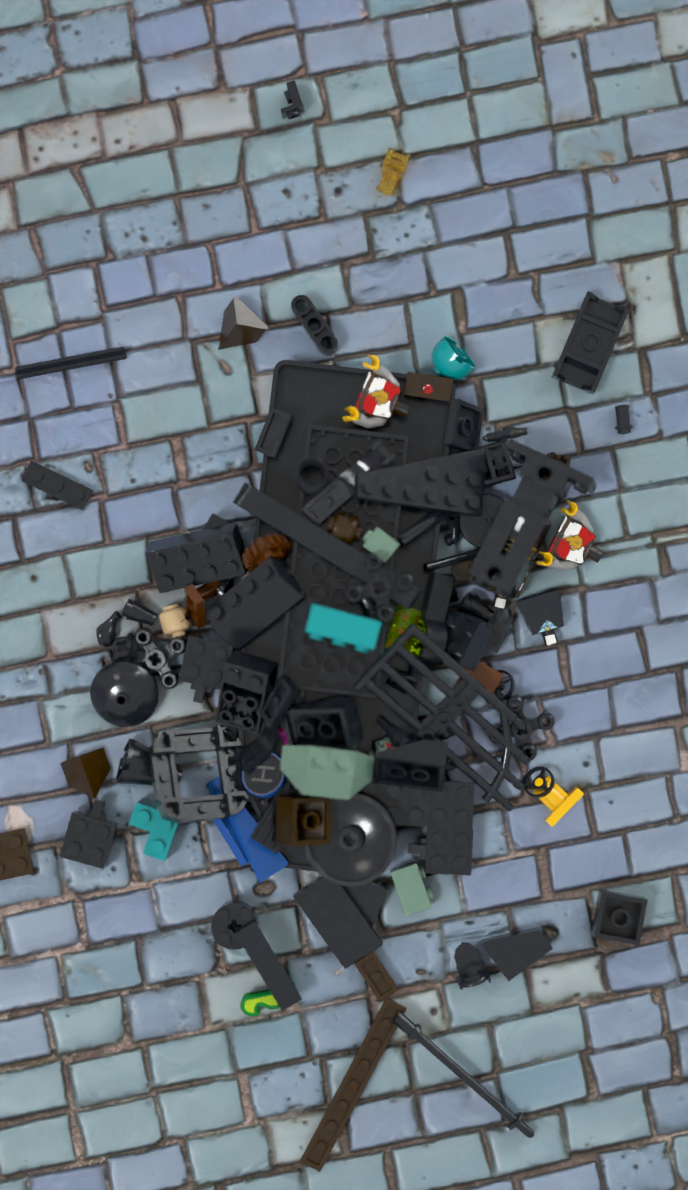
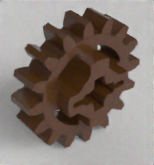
M275 533L272 536L268 534L265 538L263 536L259 537L255 543H251V547L245 549L246 553L242 554V560L246 568L252 571L269 557L282 559L288 556L287 552L291 550V543L284 533L280 535Z

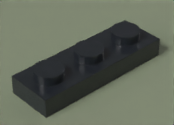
M34 461L30 462L21 480L83 511L94 491Z

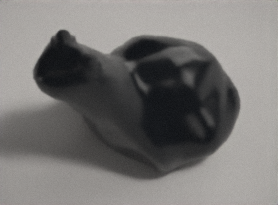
M115 611L108 620L97 627L96 637L99 645L111 647L116 639V626L122 619V615L118 611Z

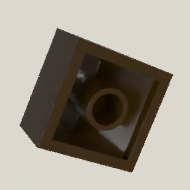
M318 796L277 797L276 844L288 846L330 844L331 798Z

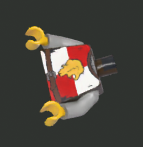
M367 355L371 358L372 364L363 362V367L373 370L369 371L355 407L345 408V410L350 412V417L344 416L343 420L345 422L353 421L365 428H374L390 423L394 413L407 418L411 405L400 401L402 389L399 382L386 367L379 363L377 356Z
M566 500L569 503L567 510L562 507L560 509L561 512L568 515L563 517L547 552H539V554H543L544 560L542 562L537 561L538 565L548 566L558 571L575 569L578 565L581 566L586 558L598 563L604 552L592 545L596 538V535L593 534L594 528L586 515L578 509L577 504L570 500Z

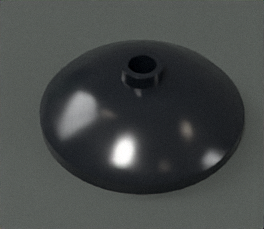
M122 660L109 663L98 671L91 684L90 697L94 709L105 721L120 727H132L145 722L153 714L158 704L159 690L155 678L145 667L132 661ZM123 696L126 701L121 702L118 697Z

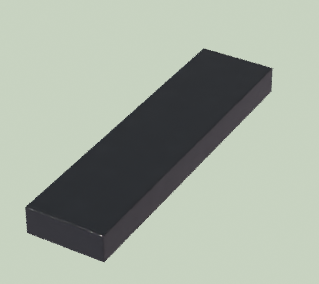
M253 920L235 931L236 936L281 1010L284 1011L302 1000L256 921Z

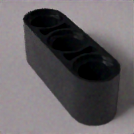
M305 295L296 296L291 302L293 315L322 355L330 356L334 354L338 348L336 336L311 300ZM305 302L308 308L304 312H299L295 309L296 304ZM313 320H317L321 324V327L316 331L308 328V324ZM331 339L334 345L331 349L326 350L321 346L322 341Z

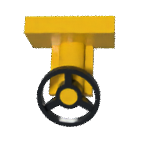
M546 767L531 769L523 780L524 790L531 797L539 798L551 810L544 818L551 827L584 795L576 786L567 794L555 783L553 773ZM541 770L540 775L534 778L533 783L527 785L529 777L534 772ZM545 771L550 774L551 778L549 776L545 778ZM528 789H534L532 791L534 794L530 793Z

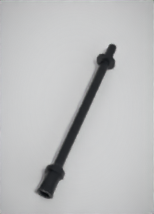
M402 1011L396 1014L392 1023L406 1034L407 1039L417 1040L509 1121L508 1128L510 1130L516 1127L526 1137L532 1138L534 1136V1131L522 1121L523 1113L518 1112L514 1114L427 1038L422 1033L420 1024H415Z

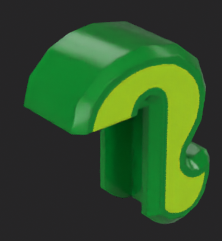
M269 989L246 993L240 1003L242 1012L247 1016H258L261 1012L259 1006L270 1010L280 1008Z

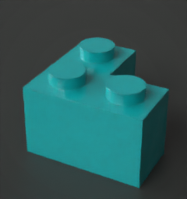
M141 801L136 802L129 825L150 832L143 854L165 861L179 823L162 819L155 806Z

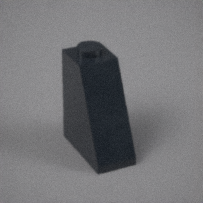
M538 927L488 937L480 941L508 981L553 949L550 945L553 941L546 930L541 932Z

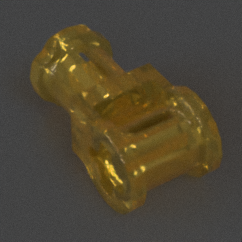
M389 148L382 166L381 174L383 176L375 190L383 195L394 197L397 181H401L411 155L407 154L405 156Z

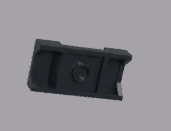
M587 291L551 378L593 395L630 308L614 305Z

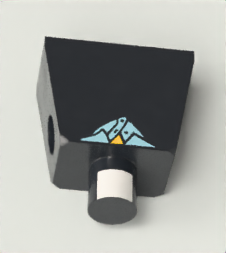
M559 589L516 602V606L531 635L541 633L545 646L558 642L554 629L564 626Z

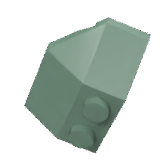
M282 745L280 770L302 795L349 800L372 780L374 757L338 749Z

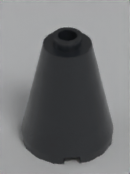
M128 739L123 750L126 752L123 758L120 759L116 780L118 783L153 785L149 747L135 739ZM175 763L177 780L179 783L182 776V770L179 769V764Z

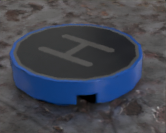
M271 753L248 773L242 771V782L252 795L260 798L272 797L285 786L287 776L280 770L281 758Z

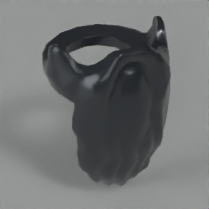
M462 942L456 948L454 954L456 969L459 973L457 983L460 990L480 985L486 980L491 983L490 973L485 967V962L478 949L470 943Z

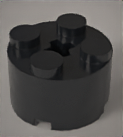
M234 900L226 902L216 911L212 919L211 930L213 937L220 946L231 950H238L244 947L235 934L237 930H234L229 925L233 920H236L237 924H241L238 927L240 929L253 920L259 926L256 912L251 906L243 901Z

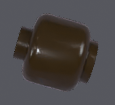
M340 511L336 516L332 515L327 532L350 545L354 539L359 540L363 526L359 525V518L357 516Z

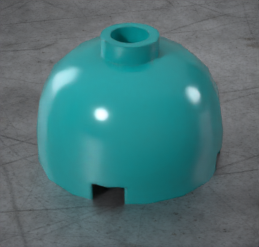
M447 335L433 348L431 354L432 362L435 366L433 371L438 377L459 381L470 375L476 369V365L463 348L460 350L455 346L457 342Z

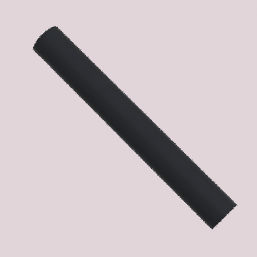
M480 548L424 563V569L426 572L475 559Z

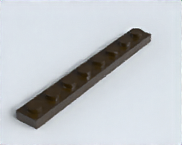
M388 997L384 1000L301 1156L300 1162L321 1172L397 1028L392 1023L393 1018L400 1011L404 1014L407 1007Z

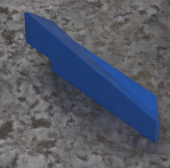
M219 777L206 784L209 796L222 795ZM245 807L233 817L213 820L241 867L250 862L259 883L288 865V861L280 851L276 854L250 838L258 823Z

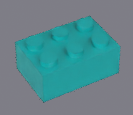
M312 604L305 632L310 633L309 638L323 641L324 637L333 639L332 644L346 647V643L355 645L354 650L368 653L369 649L374 650L381 622Z

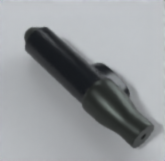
M504 427L502 431L486 433L483 436V440L493 442L528 435L527 428Z

